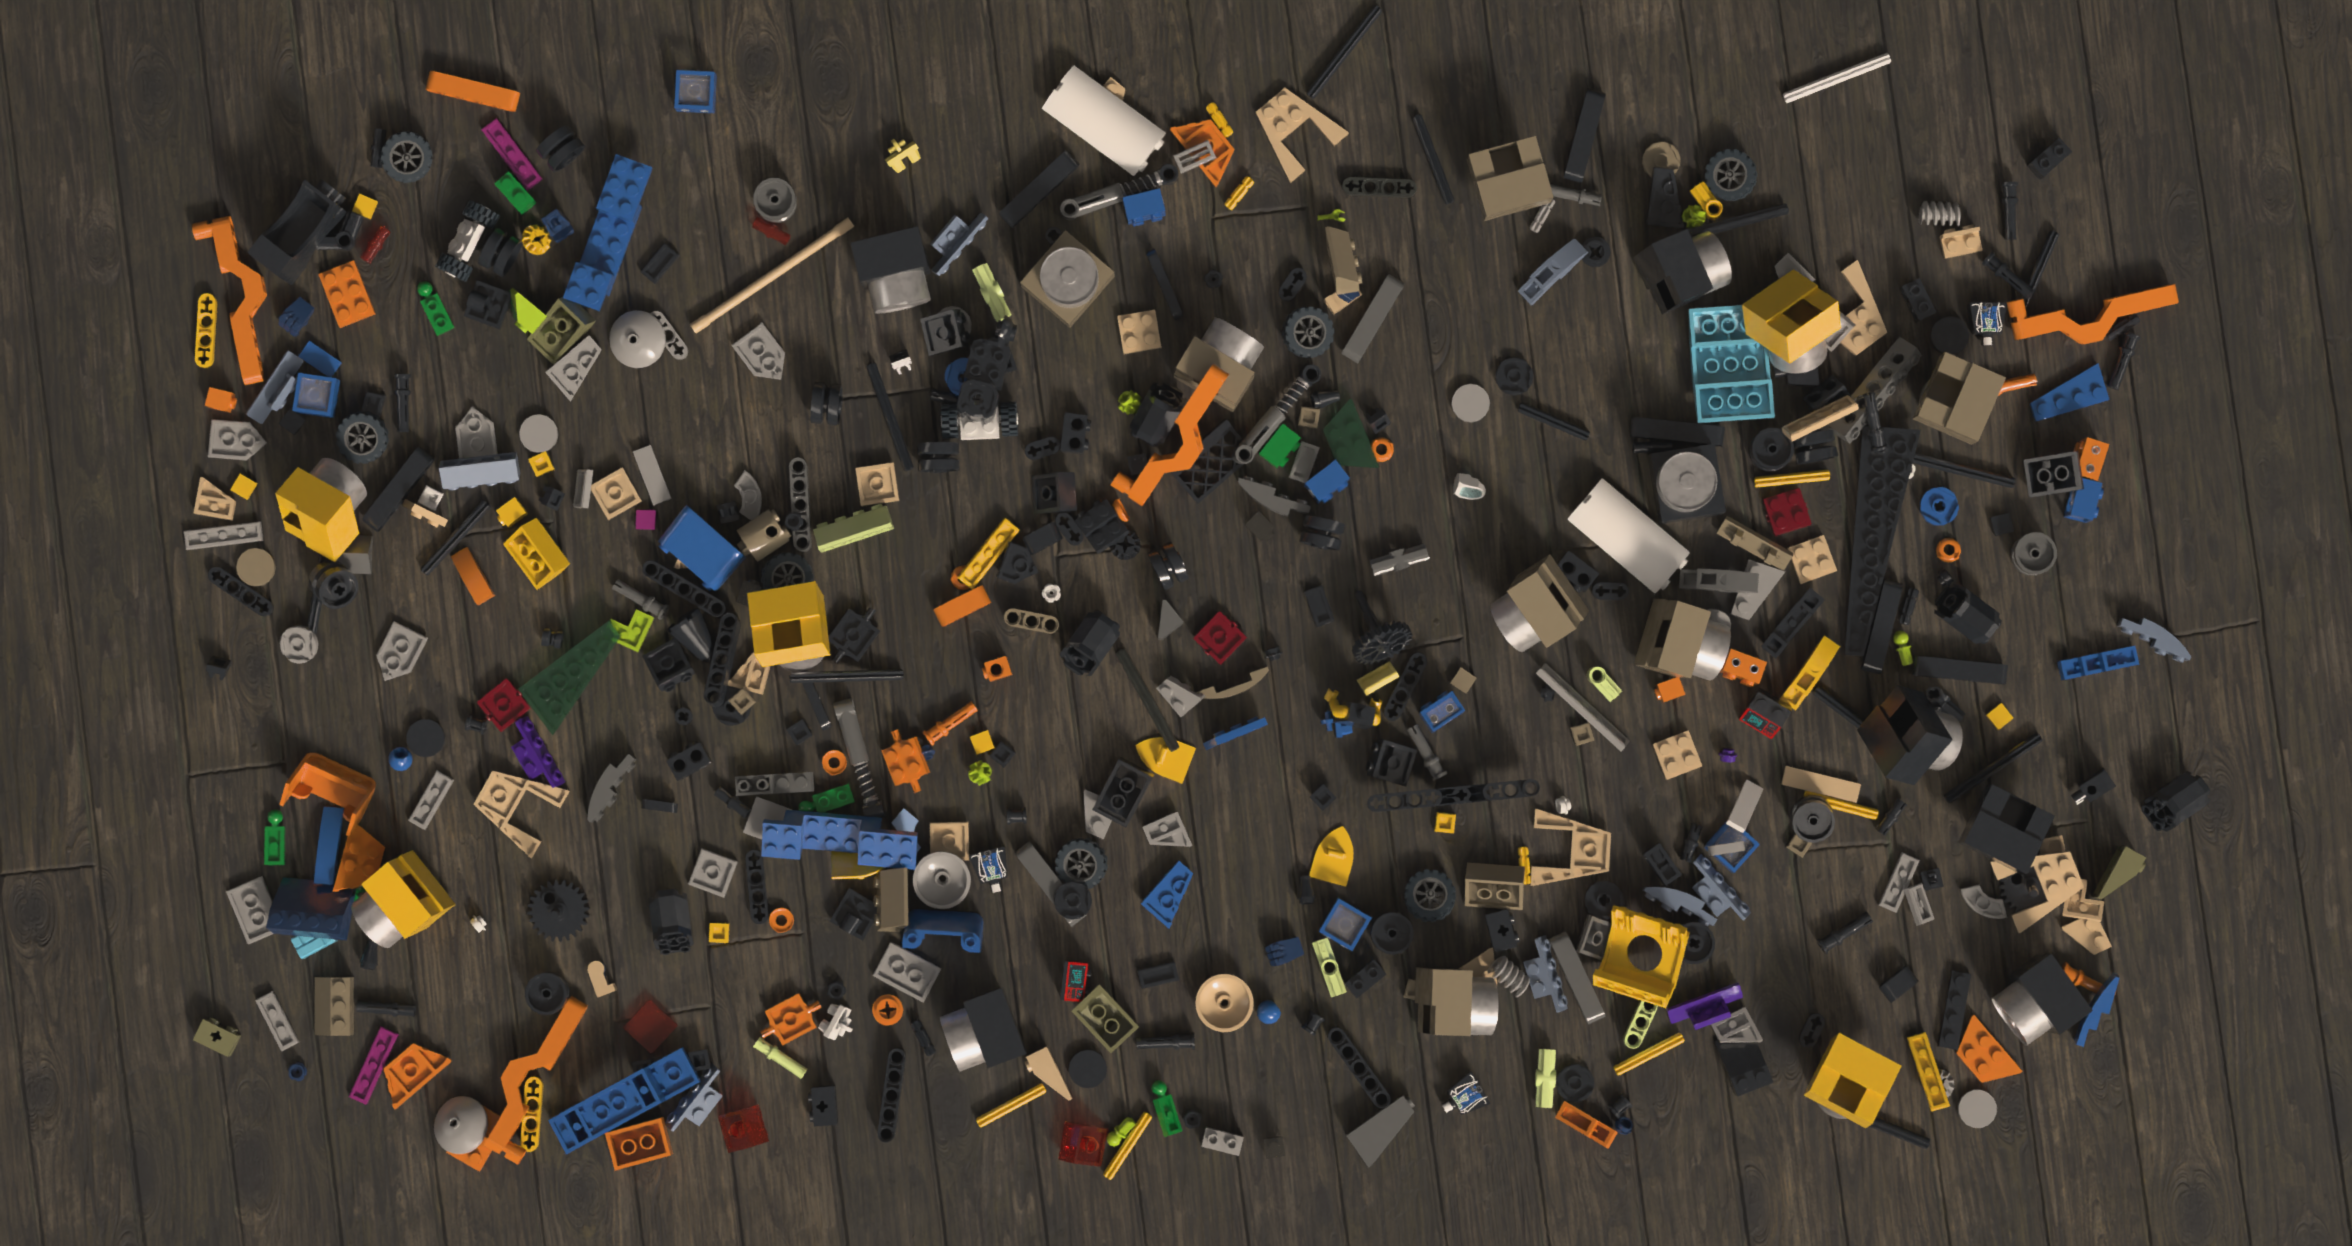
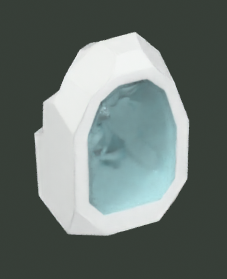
M1457 473L1455 477L1453 492L1458 497L1473 500L1480 499L1485 495L1486 489L1478 479L1472 478L1469 474Z

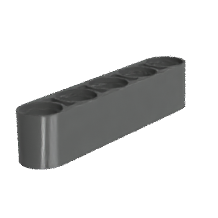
M1388 274L1344 348L1342 355L1357 364L1359 363L1403 289L1404 282Z
M797 457L792 459L789 465L792 513H799L801 518L806 520L807 525L804 529L793 531V544L798 551L807 552L812 547L808 465L804 459ZM796 462L803 463L804 468L802 471L796 472L794 470ZM797 481L804 482L805 487L803 490L797 491L795 489ZM799 500H804L806 503L805 508L802 510L796 508V502ZM799 539H807L808 544L805 548L798 547Z
M1028 841L1014 853L1054 904L1055 893L1063 883L1032 843ZM1085 916L1075 920L1066 919V921L1073 927Z
M1564 931L1549 938L1548 940L1587 1024L1589 1025L1606 1017L1567 932Z

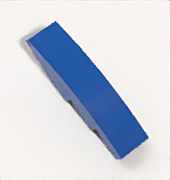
M2131 646L2063 660L2057 663L2062 681L2139 665L2136 647Z
M323 808L314 883L335 884L344 808Z
M2112 973L2090 1002L2089 1006L2093 1011L2082 1018L2074 1039L2076 1045L2084 1047L2088 1030H2097L2101 1013H2110L2119 982L2117 973Z

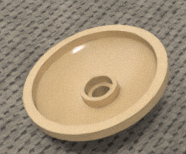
M1229 974L1215 975L1206 980L1198 990L1196 1010L1199 1018L1207 1027L1218 1032H1231L1239 1029L1249 1020L1253 1011V996L1248 985L1240 978ZM1221 1000H1228V1005L1222 1006Z

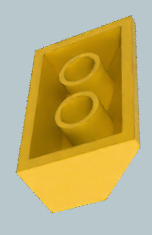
M537 518L522 525L503 544L536 590L551 581L570 565L565 555Z

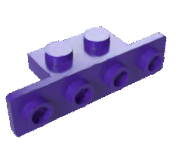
M526 716L515 721L524 739L511 748L529 780L544 773L552 788L565 783L562 773L557 768L529 717Z
M1735 983L1667 1008L1669 1020L1673 1024L1690 1018L1694 1029L1697 1030L1730 1018L1731 1014L1726 1004L1743 998L1739 983Z

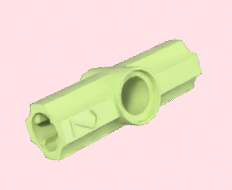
M982 264L973 269L972 271L981 288L980 291L986 304H989L996 321H1002L1005 315L1011 316L1010 310L1003 298L1004 294L998 282L995 281L988 264Z
M1328 937L1313 942L1312 945L1330 996L1335 997L1346 993L1347 991ZM1327 962H1332L1335 965V969L1331 973H1327L1324 970V965Z
M1539 1049L1538 1069H1536L1535 1086H1537L1535 1107L1552 1108L1553 1088H1555L1556 1050Z

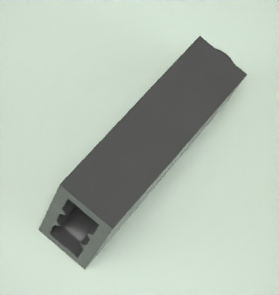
M1401 1095L1387 1107L1346 1134L1368 1167L1373 1165L1414 1113L1412 1107L1415 1105L1409 1097L1405 1098Z

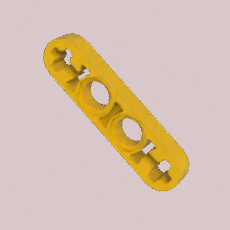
M209 293L201 295L198 300L195 362L202 368L212 366L215 352L217 299ZM207 297H209V300L212 301V304H209L208 310L212 311V314L207 312L202 313V310L206 311L207 306L203 304V301H206ZM210 316L212 319L211 324L207 327L203 326V317ZM204 335H208L211 339L210 343L206 346L202 345L200 341ZM200 348L210 349V352L206 351V357L209 358V361H206L205 364L200 361V358L204 357V351H200Z
M536 1076L527 1079L524 1090L523 1103L527 1105L530 1099H535L538 1102V1107L535 1110L528 1109L522 1120L520 1144L521 1147L527 1150L526 1152L536 1150L539 1145L543 1081ZM533 1080H536V1083L539 1084V1087L535 1089V1094L539 1093V1097H528V1093H532L533 1090L532 1087H529V1083H532ZM529 1118H533L536 1121L537 1125L534 1129H529L526 1126V1121ZM525 1131L529 1133L536 1132V1136H531V1141L535 1142V1145H532L531 1148H528V1145L525 1144V1141L529 1139V1134L525 1135Z

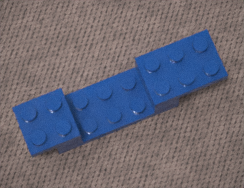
M617 154L615 155L596 207L599 211L581 261L580 263H575L563 296L564 299L600 312L605 296H610L641 212L642 206L640 201L652 172V167Z
M786 810L783 821L763 820L762 857L800 860L802 849L858 853V865L915 870L918 832L881 829L882 818Z
M682 1047L548 1121L565 1153L568 1154L701 1082Z

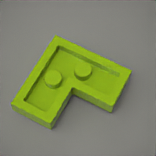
M636 609L629 626L610 619L603 636L639 652L654 617Z

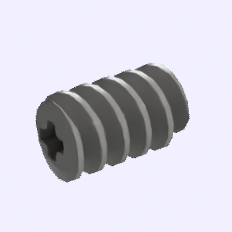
M1927 201L1922 202L1919 211L1920 225L1923 219L1926 221V225H1929L1931 220H1933L1934 225H1937L1938 220L1941 221L1942 226H1944L1946 221H1948L1949 226H1952L1953 221H1956L1957 226L1960 225L1961 212L1957 202H1954L1952 206L1950 202H1946L1944 205L1943 202L1939 201L1937 206L1935 201H1931L1929 205Z
M1506 956L1497 958L1487 971L1488 974L1494 971L1493 978L1500 976L1498 982L1502 983L1505 981L1504 988L1511 986L1509 989L1510 993L1516 990L1515 997L1521 996L1530 983V977L1525 975L1522 970H1519L1518 966H1513V962L1508 961Z

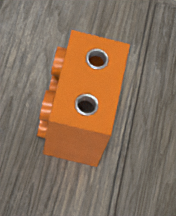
M2089 437L2076 443L2074 451L2079 453L2082 478L2098 481L2109 444Z
M1729 649L1720 672L1723 673L1722 677L1729 680L1737 678L1741 680L1740 684L1751 687L1760 683L1767 662Z

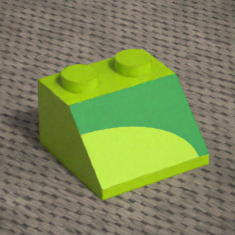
M512 288L510 295L512 317L516 320L514 324L524 333L529 331L533 334L547 316Z

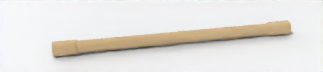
M847 217L823 236L706 315L692 322L690 326L697 334L718 317L838 236L852 229L854 225Z

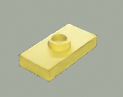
M1389 661L1359 678L1357 682L1367 696L1395 680L1399 675Z

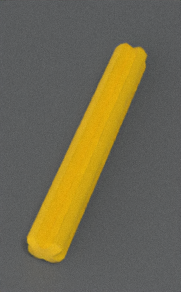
M1829 470L1760 476L1754 478L1755 487L1824 481L1830 479Z
M1805 791L1804 796L1818 795L1823 797L1836 810L1870 819H1876L1878 816V810L1810 791Z
M1677 1033L1615 1065L1614 1070L1617 1075H1621L1683 1043L1684 1038L1681 1033Z
M1041 1083L981 1115L976 1119L979 1127H983L1046 1093L1044 1085Z
M1143 1112L1104 1171L1103 1175L1111 1180L1151 1121L1152 1116L1147 1112Z

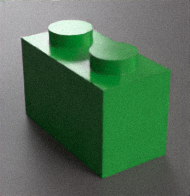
M509 171L495 183L496 187L522 215L537 203Z
M1282 424L1261 450L1259 456L1276 469L1279 466L1283 468L1289 460L1288 454L1291 451L1295 453L1301 445L1299 442L1301 437Z

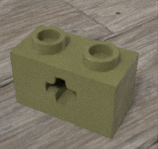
M212 1017L203 1019L193 1040L227 1057L232 1056L241 1037L237 1033L238 1030L228 1025L227 1027L219 1025L220 1021ZM220 1032L219 1035L222 1038L216 1040L217 1036L214 1034Z

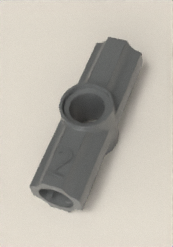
M1420 544L1408 549H1399L1388 553L1389 555L1369 561L1373 575L1378 576L1393 570L1394 572L1410 567V565L1429 560L1425 544Z

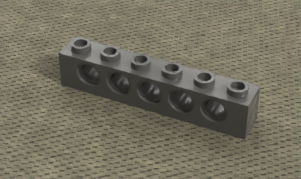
M1901 337L1895 341L1852 394L1851 398L1858 404L1859 409L1828 424L1830 430H1834L1835 435L1849 444L1859 436L1862 428L1869 424L1866 408H1861L1865 404L1863 394L1867 393L1869 395L1868 392H1874L1876 389H1879L1875 393L1877 409L1880 410L1888 396L1892 395L1897 385L1907 377L1910 369L1918 364L1922 355L1917 347Z

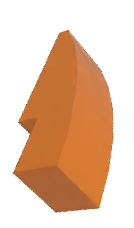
M468 547L450 556L477 605H481L495 596Z
M1564 1101L1555 1116L1558 1120L1608 1149L1618 1133Z

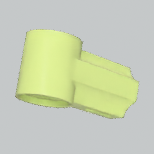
M1592 667L1587 671V679L1593 683L1609 702L1622 692L1603 668ZM1595 670H1599L1601 673V678L1598 681L1592 678V673Z

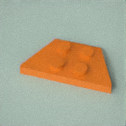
M1211 119L1199 123L1172 127L1170 131L1185 150L1209 140L1216 159L1200 165L1199 168L1211 183L1217 187L1234 152L1232 145ZM1205 146L1199 150L1190 153L1189 155L1193 156L1204 150H1207L1208 148L1207 146ZM1208 153L1202 157L1195 159L1194 161L1197 162L1211 155L1210 153Z
M357 825L350 837H347L333 892H339V890L348 888H359L363 882L380 868L385 847L359 825Z
M1971 1015L1956 1054L1975 1077L1983 1083L2021 1073L2022 1070L1977 1017Z
M415 1043L409 1046L384 1068L393 1108L397 1109L453 1060Z

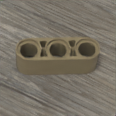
M1009 609L1004 614L1005 622L1011 627L1047 634H1054L1059 629V622L1053 616L1018 609ZM1012 612L1018 614V620L1015 623L1008 621V615ZM1030 616L1037 618V624L1033 627L1028 626L1026 623L1027 618ZM1048 620L1056 622V627L1053 630L1046 629L1045 623Z

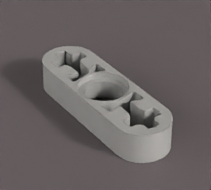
M659 311L651 312L650 314L653 316H661L660 322L663 326L667 323L668 326L663 327L664 331L671 330L673 332V338L666 341L665 344L671 355L678 360L686 358L688 347L665 316ZM675 342L680 348L684 347L682 350L683 354L675 355V347L672 345L669 348L668 345Z

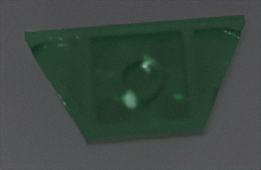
M1350 399L1323 429L1333 456L1340 466L1379 468V463L1354 401Z

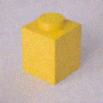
M515 497L496 510L499 514L497 516L499 522L503 526L506 524L508 527H511L528 515L525 508Z

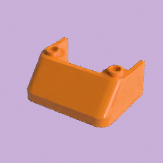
M308 753L285 783L280 805L284 806L290 796L305 799L313 793L344 807L343 817L350 822L346 835L350 837L366 811L375 791L376 782L374 779L320 754Z

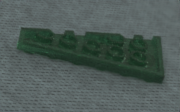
M611 620L518 689L552 735L556 733L622 635Z

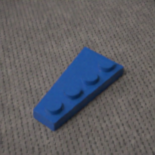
M2099 363L2031 402L2030 407L2034 421L2037 422L2110 400Z

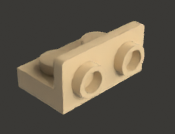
M1974 225L1962 227L1963 230L1955 231V228L1945 230L1944 234L1939 237L1944 259L1983 251L1979 236L1980 227L1974 228Z

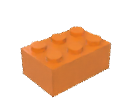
M664 1117L605 1133L615 1171L673 1154Z

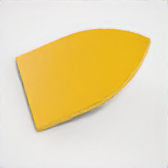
M1162 737L1147 739L1136 745L1140 758L1150 770L1181 784L1184 781L1196 748L1177 741L1179 748L1171 752Z
M1343 826L1329 833L1319 844L1309 876L1346 887L1354 853L1350 836Z
M831 851L832 879H864V877L876 874L886 868L858 865V853Z

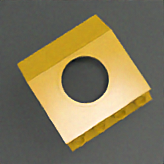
M1614 905L1611 911L1612 926L1601 965L1593 973V985L1666 1008L1677 984L1690 932L1680 924H1673L1661 918H1654L1642 912L1638 913L1626 907ZM1647 935L1659 943L1662 950V959L1655 969L1649 971L1640 970L1630 962L1628 946L1635 937Z

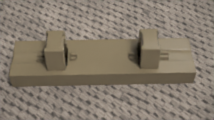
M1726 516L1717 531L1718 535L1726 538L1733 545L1742 547L1763 559L1765 563L1772 564L1782 571L1785 570L1794 554Z

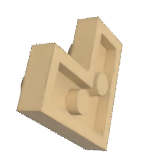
M2081 879L2084 888L2064 901L2062 916L2101 922L2104 901L2085 899L2087 880Z

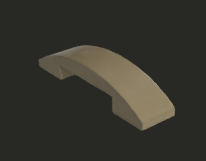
M1265 667L1251 672L1250 677L1252 681L1219 693L1215 692L1213 686L1196 692V694H1204V699H1221L1240 694L1256 685L1268 673L1269 669Z

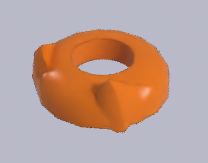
M1384 437L1372 440L1369 447L1371 457L1378 462L1389 460L1394 452L1393 443ZM1379 444H1384L1387 447L1386 454L1379 455L1376 452V447Z
M1116 499L1112 506H1114L1117 515L1123 522L1129 521V516L1120 499Z
M1944 538L1937 544L1936 554L1940 560L1949 563L1959 559L1961 548L1956 540ZM1949 544L1954 547L1952 555L1945 554V545Z
M966 565L958 566L951 574L950 580L954 587L959 590L969 589L964 583H960L957 578Z
M838 750L828 751L822 757L823 769L830 775L840 774L846 768V757ZM834 757L839 760L837 768L829 766L830 758Z
M778 908L770 913L769 923L771 928L777 933H783L791 929L794 918L788 909ZM778 915L786 917L787 921L784 926L777 925L776 917Z

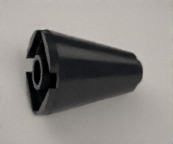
M697 607L678 618L677 624L675 625L673 622L667 628V631L700 661L705 660L708 662L712 659L715 644L703 615Z

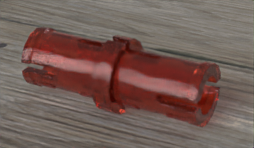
M759 217L755 219L752 225L753 229L762 232L767 238L777 240L785 246L790 240V234L777 228V225H771Z
M380 225L372 240L368 241L369 244L360 258L371 264L378 251L382 250V245L391 232Z

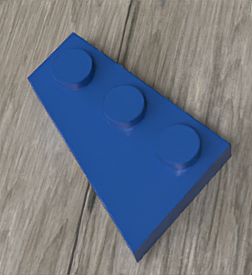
M1254 717L1247 720L1248 724L1242 726L1240 723L1230 727L1231 731L1225 733L1223 730L1213 734L1214 738L1203 743L1206 750L1211 749L1219 744L1266 726L1268 723L1265 717L1262 719Z
M1178 860L1140 904L1170 929L1175 913H1177L1193 873Z

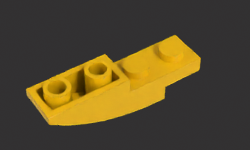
M1824 635L1780 700L1792 706L1794 710H1797L1804 698L1813 689L1840 646Z

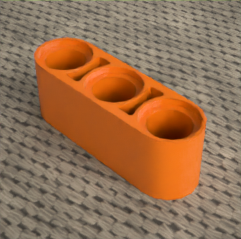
M982 585L935 608L933 611L941 627H944L990 604L991 600Z

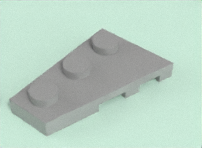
M589 335L545 372L570 402L602 349Z
M1748 560L1744 572L1759 574L1758 593H1737L1730 614L1750 620L1785 571Z

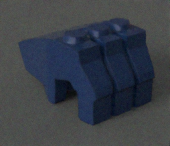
M558 209L553 210L541 219L544 227L557 243L574 233L569 221Z
M299 297L279 317L278 325L296 337L303 326L308 324V320L314 312V307Z
M1299 937L1281 940L1265 947L1271 966H1279L1304 955Z

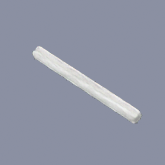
M1888 53L1882 54L1785 92L1783 98L1786 103L1792 102L1889 64L1891 58Z

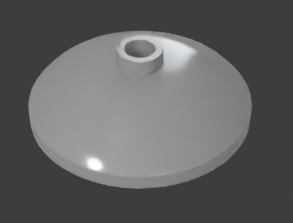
M630 311L621 315L614 322L610 331L609 341L614 356L621 363L632 368H643L652 365L661 357L666 344V335L662 324L655 316L645 311ZM633 336L636 337V342H635V343H633V342L631 341V338H632Z
M938 851L925 856L918 863L913 874V886L917 896L926 905L937 909H947L959 904L966 897L971 885V876L966 863L957 855L945 851ZM940 875H945V876H946V880H945V881H941V880L939 879V876H940Z
M458 1096L448 1100L439 1109L434 1122V1132L438 1143L443 1149L454 1154H466L475 1150L484 1140L488 1129V1117L484 1107L477 1100L466 1096ZM456 1120L457 1124L456 1126H453V1123Z

